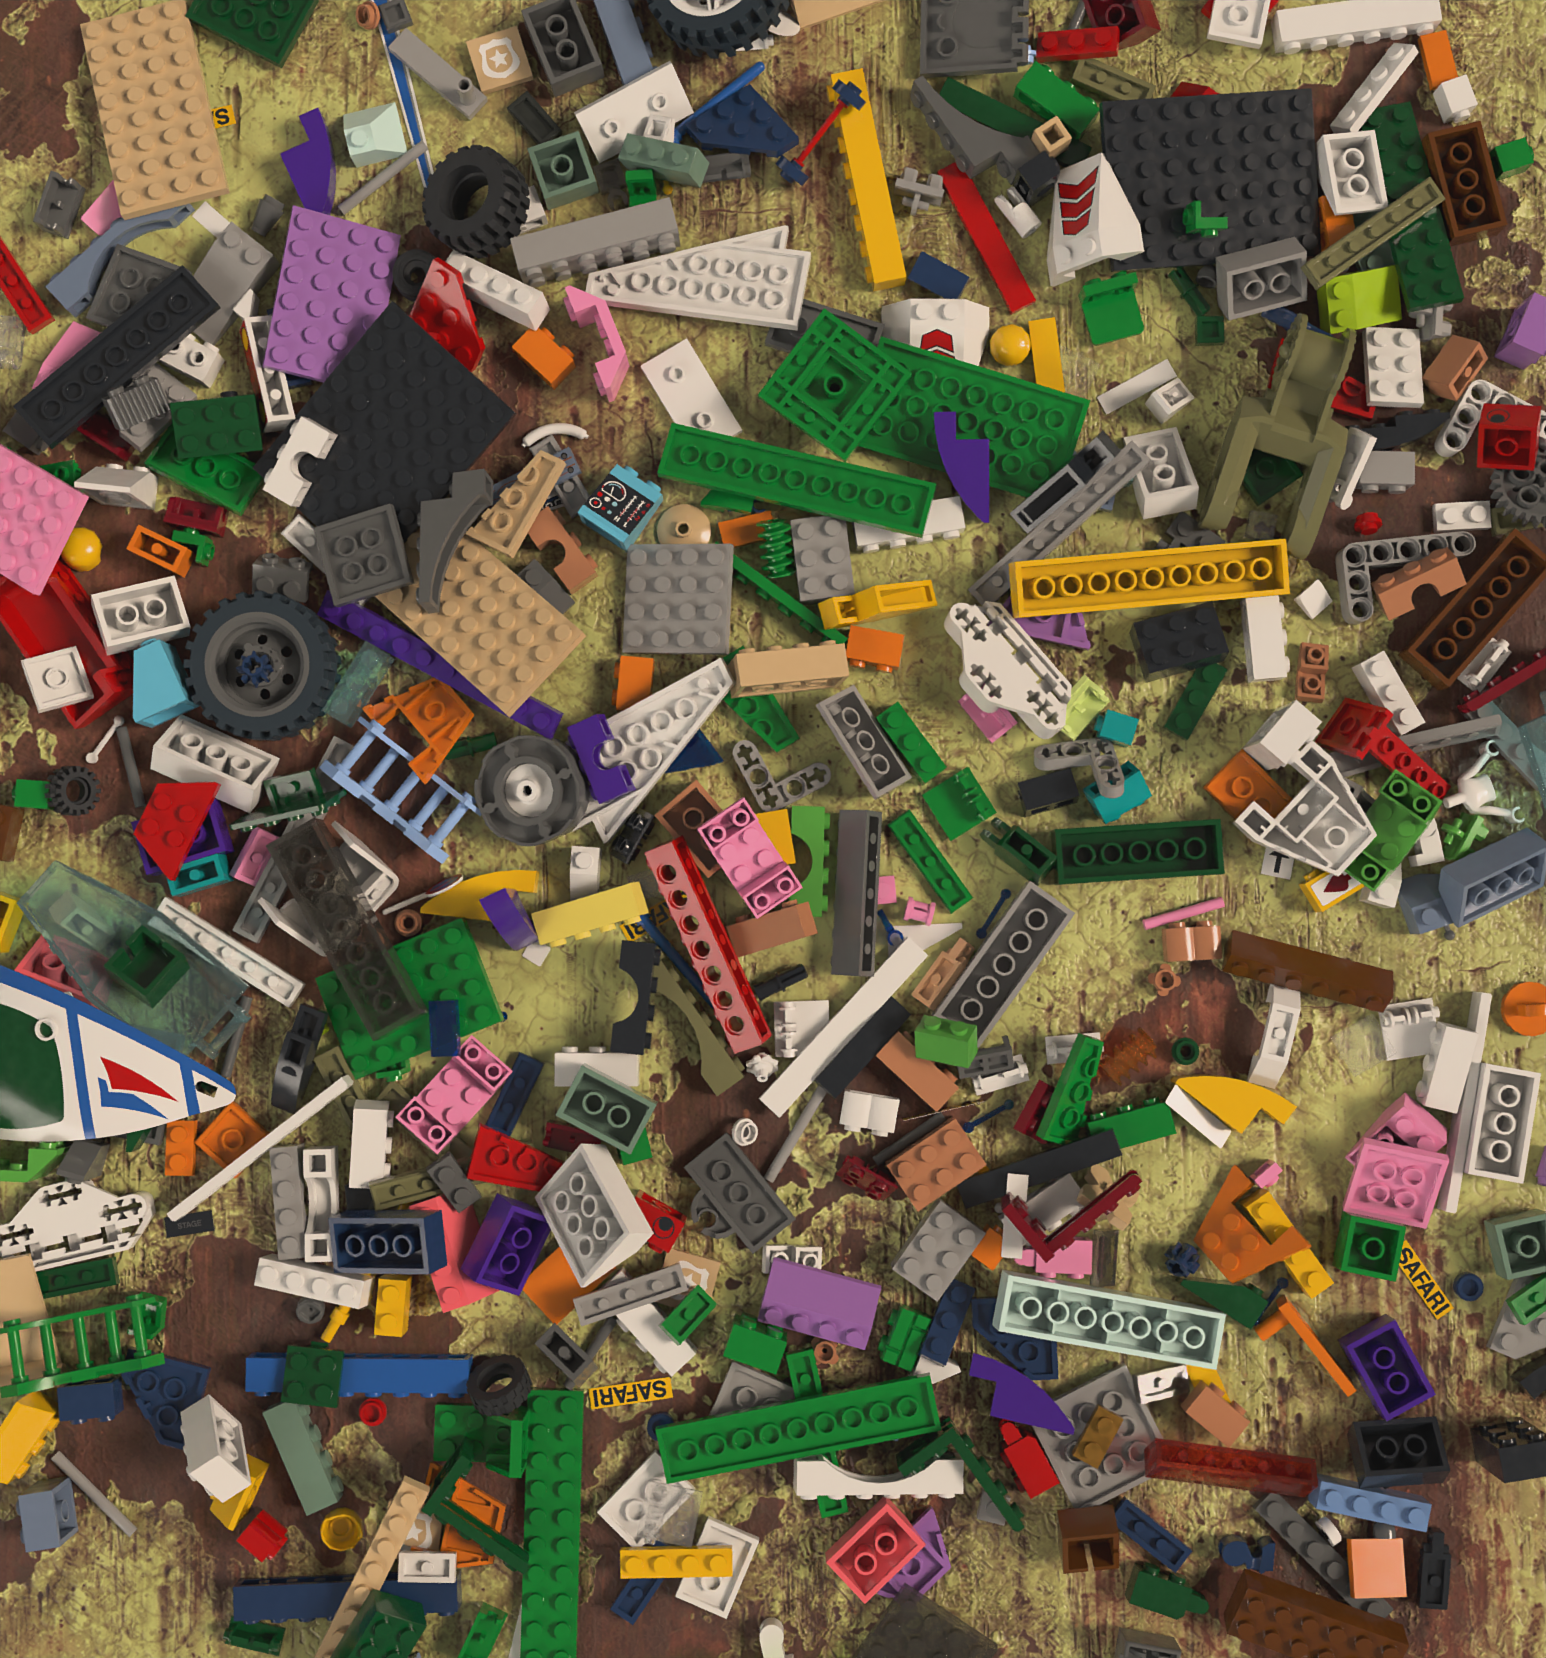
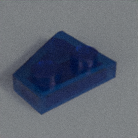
M699 728L664 773L670 774L723 763L724 760Z

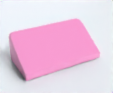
M113 180L81 217V220L99 236H102L110 229V225L114 220L122 218Z

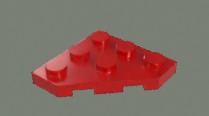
M437 257L433 259L409 316L427 332L440 334L441 345L473 372L476 370L486 347L483 338L478 335L474 323L477 320L470 299L467 300L462 286L464 280L461 272Z

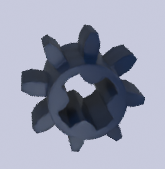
M252 651L250 656H241L243 660L242 666H238L236 669L240 674H244L241 677L244 684L251 681L255 688H258L259 683L263 681L270 682L267 678L268 673L273 672L274 669L271 665H266L269 661L266 654L260 658L255 651ZM255 666H259L256 668L255 673H251V671H254Z
M1177 1242L1175 1246H1170L1164 1254L1168 1258L1165 1262L1167 1269L1177 1277L1184 1276L1187 1278L1190 1273L1194 1274L1200 1266L1196 1262L1200 1257L1197 1250L1188 1243Z

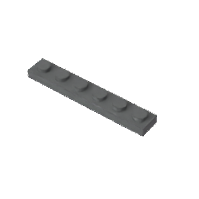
M1272 1487L1252 1506L1352 1607L1386 1618L1391 1613L1393 1608L1384 1598L1350 1597L1348 1562Z

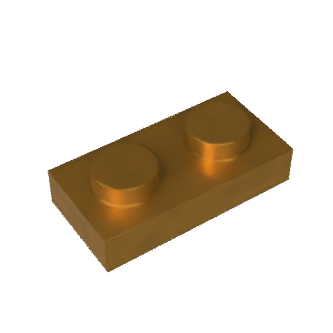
M1097 1404L1072 1451V1455L1098 1469L1124 1419Z

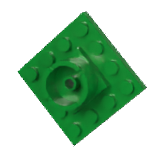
M824 308L759 392L758 398L840 460L846 462L912 377V373ZM832 389L839 390L838 392H831Z

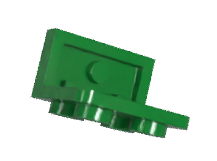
M1121 271L1113 274L1110 279L1103 281L1100 278H1095L1087 281L1082 287L1078 297L1091 343L1094 346L1140 335L1144 331L1143 321L1134 293V289L1138 284L1136 272L1127 274L1126 271Z

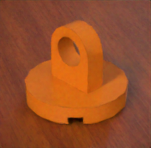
M1528 981L1514 984L1501 1000L1500 1011L1503 1021L1519 1035L1537 1036L1546 1032V986Z

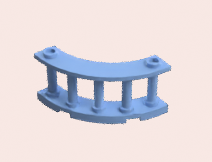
M360 716L357 721L368 730L341 763L338 762L336 765H333L328 760H325L319 768L354 796L372 807L385 820L395 825L426 853L443 864L449 855L441 849L444 845L442 842L469 808L479 816L482 815L479 808L475 806V798L466 791L461 795L434 773L431 778L440 785L415 818H410L407 822L397 812L399 811L398 806L420 780L414 771L411 772L390 800L386 799L383 803L372 793L375 790L373 787L400 754L409 761L413 760L414 757L383 734L386 728L374 719L369 723ZM376 736H378L391 748L365 781L361 780L358 784L349 777L350 769ZM451 793L460 801L436 833L434 835L430 834L427 838L421 833L423 830L422 825L445 796Z

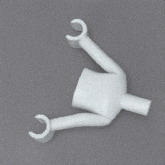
M1494 740L1483 742L1478 749L1481 756L1457 780L1458 793L1444 798L1443 804L1446 808H1451L1463 803L1471 814L1503 816L1509 824L1521 823L1525 818L1516 819L1514 816V812L1520 809L1519 806L1509 809L1481 806L1496 799L1494 787L1486 774L1476 778L1471 777L1480 771L1489 757L1499 754V751L1494 753L1489 751L1488 746L1490 743L1495 742Z

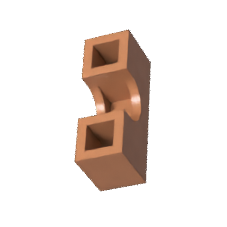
M547 506L539 512L527 534L540 552L550 545H560L565 549V558L562 563L554 568V571L571 595H573L598 577L594 570L598 565L589 553L584 556L580 551L579 547L582 543L575 533L571 532L568 534L564 529L563 525L566 524V521L559 511L552 512Z
M1448 547L1434 550L1429 556L1418 561L1409 562L1403 568L1393 573L1380 576L1371 583V587L1381 611L1390 621L1415 609L1411 599L1412 593L1422 584L1430 583L1437 593L1443 596L1467 583L1457 557Z

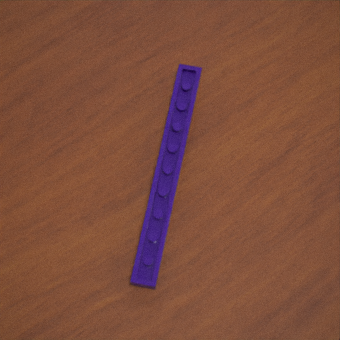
M327 590L317 615L507 716L418 635L356 602L339 608L335 607L331 592ZM530 696L510 718L546 738H553L564 713Z

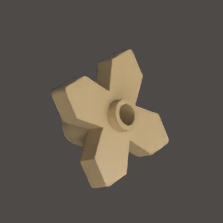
M1099 1164L1090 1166L1084 1177L1088 1184L1081 1188L1076 1200L1081 1205L1086 1206L1112 1185L1113 1181L1108 1171ZM1139 1191L1131 1197L1125 1195L1117 1202L1119 1205L1113 1212L1108 1215L1103 1213L1095 1220L1100 1222L1108 1219L1109 1223L1123 1231L1130 1224L1132 1213L1128 1208H1131L1136 1203Z

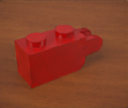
M999 1419L998 1427L1005 1440L1001 1442L1004 1451L1000 1455L1006 1467L1009 1469L1013 1466L1018 1475L1013 1479L1021 1494L1026 1491L1030 1499L1059 1484L1060 1482L1033 1432L1025 1429L1019 1432L1016 1424L1013 1423L1014 1421Z

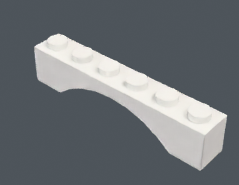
M944 1453L936 1459L934 1457L924 1462L925 1467L913 1476L909 1473L904 1477L901 1472L890 1475L870 1476L844 1470L832 1464L822 1454L794 1459L793 1489L797 1496L805 1500L817 1499L819 1495H828L830 1499H844L845 1495H856L859 1499H871L873 1495H883L885 1498L897 1499L903 1494H911L913 1498H927L928 1494H938L942 1498H953L955 1494H963L964 1461L958 1453Z

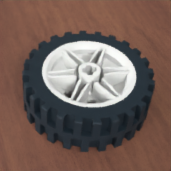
M646 0L650 11L671 41L674 40L678 47L684 51L689 47L693 55L702 57L703 52H707L710 59H718L719 53L725 52L728 57L736 56V50L744 47L746 52L754 48L752 42L759 37L764 41L769 36L766 32L771 25L777 28L781 22L778 16L780 11H787L790 4L788 0ZM706 1H707V4H706V5H701V4H700V2H706Z

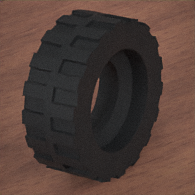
M506 1354L493 1356L488 1360H484L479 1366L477 1365L474 1371L470 1373L469 1380L466 1383L467 1392L475 1409L480 1414H486L490 1417L508 1414L513 1409L521 1406V1403L528 1398L532 1385L522 1360L519 1357L516 1358L515 1355ZM512 1378L511 1382L501 1390L486 1392L496 1381Z

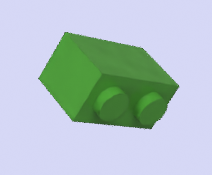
M924 1015L914 1031L916 1058L969 1068L978 1052L977 1025Z

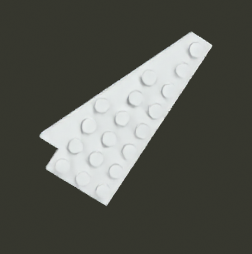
M784 225L589 273L585 292L605 300L607 306L798 331L811 252L786 249L789 227Z
M723 658L715 660L607 719L615 739L603 745L600 750V760L604 766L610 769L619 765H626L636 790L603 804H599L597 800H594L590 793L584 817L572 832L593 821L603 843L611 841L735 684ZM569 741L564 742L571 747Z

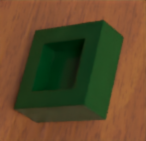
M1197 316L1194 319L1195 346H1216L1225 343L1224 316Z

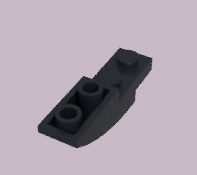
M1440 409L1425 410L1423 414H1413V411H1401L1396 413V416L1389 420L1387 424L1370 425V428L1360 429L1359 425L1345 426L1348 431L1350 427L1357 428L1376 437L1377 440L1372 451H1394L1430 434L1450 418V412L1440 413Z
M306 1003L300 1004L292 1030L286 1033L278 1059L272 1088V1106L291 1114L299 1111L315 1063L312 1061L329 1012Z

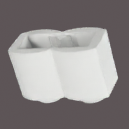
M845 1089L839 1124H844L845 1130L860 1132L861 1128L872 1129L871 1134L887 1137L888 1132L894 1133L899 1098Z

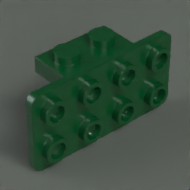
M315 767L265 779L263 784L271 805L255 808L250 813H246L229 824L231 830L240 829L241 832H246L262 823L264 827H269L281 822L280 819L287 818L288 822L303 818L304 814L311 813L312 816H318L328 812V807L341 803L340 799L347 792L343 788L323 793Z

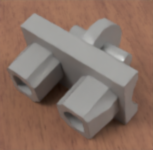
M905 167L900 178L896 180L894 195L903 197L902 205L912 207L910 213L912 216H916L917 209L928 211L929 204L940 207L944 189H942V176L929 174L927 183L924 185L916 183L918 176L916 169Z
M1453 304L1409 312V317L1417 318L1416 326L1419 327L1420 342L1450 336L1452 324L1448 321H1443V313L1450 312Z

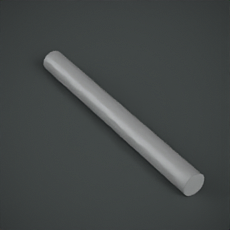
M421 140L337 207L344 215L426 152L428 150L426 144Z
M819 1085L764 1176L766 1180L774 1182L827 1093Z
M60 1451L51 1458L128 1537L138 1529Z

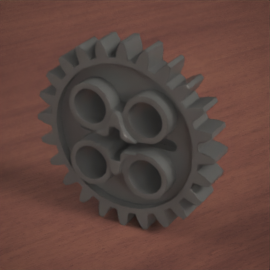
M1538 448L1534 471L1494 469L1490 477L1492 482L1489 489L1494 490L1491 499H1499L1495 507L1505 508L1503 516L1511 513L1513 515L1511 522L1513 523L1521 519L1522 527H1525L1528 522H1532L1534 529H1537L1540 523L1546 528V474H1544L1546 473V449L1541 453Z

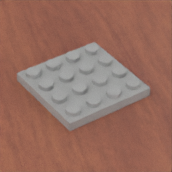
M631 544L627 549L622 653L729 655L734 545Z
M1125 1363L1052 1399L1071 1422L1075 1429L1074 1435L1032 1426L1073 1508L1100 1505L1176 1466ZM1097 1404L1124 1419L1098 1469L1072 1455V1451Z

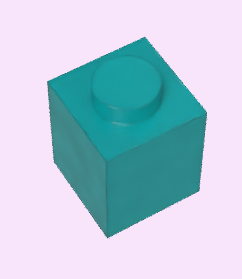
M1107 709L1103 712V715L1099 714L1094 725V730L1097 731L1096 738L1110 740L1113 744L1127 748L1132 744L1139 719Z

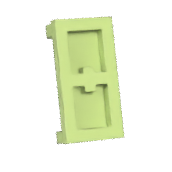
M1085 674L1071 688V699L1067 703L1066 725L1060 730L1072 741L1080 735L1110 702L1109 698L1104 695L1105 691Z

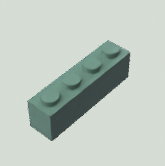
M280 1401L269 1406L262 1412L306 1516L337 1503L343 1496V1483L338 1475L335 1476L332 1470L333 1462L328 1450H324L320 1442L322 1438L318 1426L316 1424L313 1425L310 1419L309 1405Z

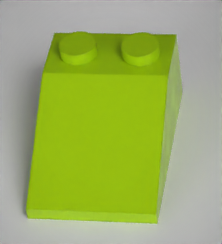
M1395 265L1339 274L1317 289L1320 329L1329 334L1344 332L1347 328L1357 330L1402 320L1399 280Z

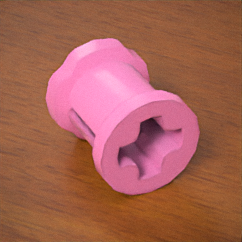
M909 896L903 920L913 919L925 922L926 926H930L936 903L931 902L927 904L915 901L913 897Z

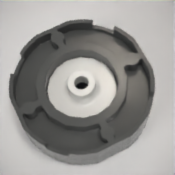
M541 734L516 736L493 747L483 758L479 777L475 779L474 784L475 800L488 828L498 837H503L520 846L545 844L572 832L584 817L590 797L589 779L587 775L582 773L579 767V755L563 741L555 737L546 738Z

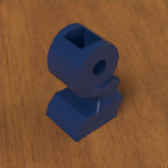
M1227 1535L1219 1541L1218 1551L1228 1565L1235 1567L1244 1564L1247 1569H1253L1260 1574L1266 1571H1273L1275 1542L1270 1535L1263 1536L1257 1540L1255 1552H1250L1246 1542L1240 1535Z

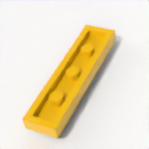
M732 1545L621 1547L620 1579L733 1577Z

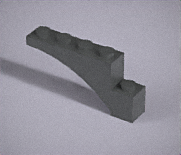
M923 76L913 81L910 93L913 105L922 111L928 126L939 135L944 149L951 152L959 170L966 172L970 179L997 165L999 174L1006 178L1010 185H1013L1017 169L1040 154L1028 135L1024 138L1016 137L979 124L947 103Z
M485 469L454 472L452 484L449 485L451 498L421 501V512L417 515L420 527V537L417 538L420 562L416 565L419 577L416 599L418 604L429 614L439 612L444 577L459 542L487 506H493V480Z

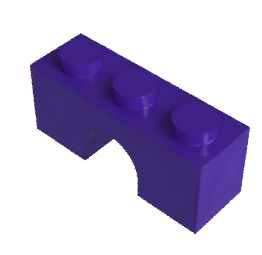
M595 714L567 727L569 731L568 741L579 755L580 760H578V764L582 773L587 775L590 781L589 791L594 800H597L599 804L608 803L636 790L626 765H619L610 769L604 766L600 760V750L603 745L615 739L604 714Z

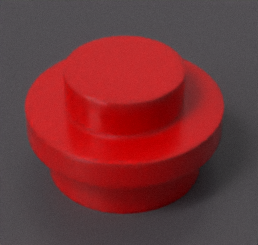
M1375 512L1360 514L1356 517L1354 529L1362 535H1372L1382 527V519Z
M368 1398L359 1408V1417L368 1426L381 1424L387 1416V1407L379 1398Z

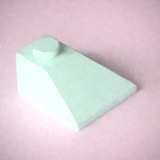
M395 102L343 115L345 138L350 157L356 168L399 158L407 152Z

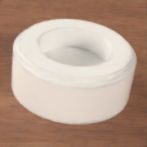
M1323 1516L1315 1522L1317 1528L1330 1545L1335 1546L1341 1541L1342 1537L1339 1531L1327 1517Z

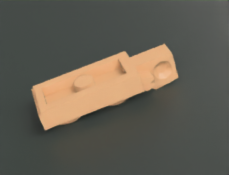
M959 938L952 949L949 948L946 952H941L912 992V996L935 1011L966 968L975 948L964 939Z

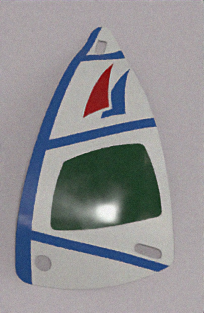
M0 965V1139L52 1142L109 1137L163 1125L229 1105L234 1101L236 1097L234 1085L208 1067L79 999ZM43 1018L53 1019L58 1026L56 1037L48 1041L39 1039L35 1034V1025ZM44 1021L40 1025V1032L44 1037H50L53 1033V1027L49 1022ZM203 1081L218 1087L215 1097L197 1091L195 1088L196 1083Z

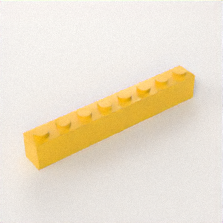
M863 68L831 74L830 85H827L826 89L829 102L834 101L835 107L839 103L837 99L840 95L832 87L838 79L846 85L851 81L862 91L859 96L866 101L860 111L852 105L848 109L844 107L833 121L834 128L839 127L841 137H837L839 153H844L846 163H843L845 180L850 179L852 189H848L850 205L856 206L857 215H853L856 232L861 231L863 241H859L860 254L862 258L866 257L868 267H864L867 284L872 283L873 292L904 286L906 272Z

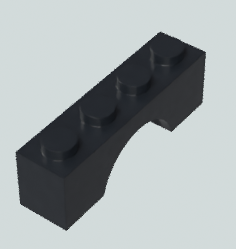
M622 940L619 968L627 972L635 981L638 989V1002L629 1017L613 1023L610 1052L644 1055L646 1049H651L652 1033L647 1031L648 1022H653L655 1015V1005H650L651 994H656L658 987V977H653L654 966H659L661 959V950L656 949L657 943Z

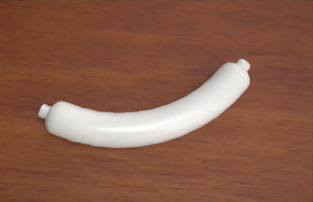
M552 423L538 427L528 433L522 439L523 443L521 445L529 447L537 440L553 434H567L581 440L587 439L589 435H587L585 429L572 424Z

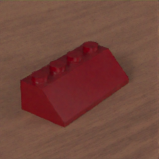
M1082 0L1092 28L1119 27V50L1138 45L1161 31L1151 0Z

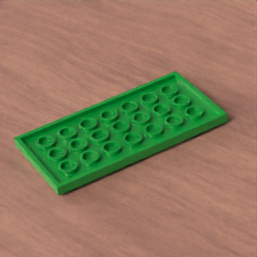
M882 336L880 337L877 348L910 371L912 377L860 443V447L947 473L938 449L934 412H956V439H989V486L1023 497H1028L1073 456L1091 400Z

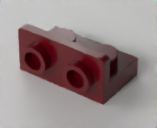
M1039 1079L1013 1129L1046 1145L1048 1141L1036 1136V1133L1055 1087Z

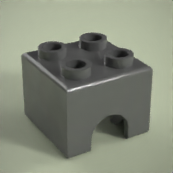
M1119 1627L1114 1658H1181L1182 1650L1174 1637Z

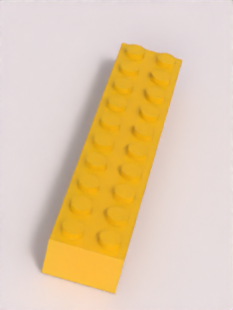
M1286 539L1030 560L1008 564L1013 618L1290 594Z

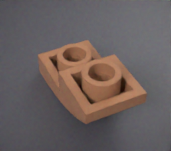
M1305 642L1300 644L1295 683V700L1322 703L1324 701L1329 645Z

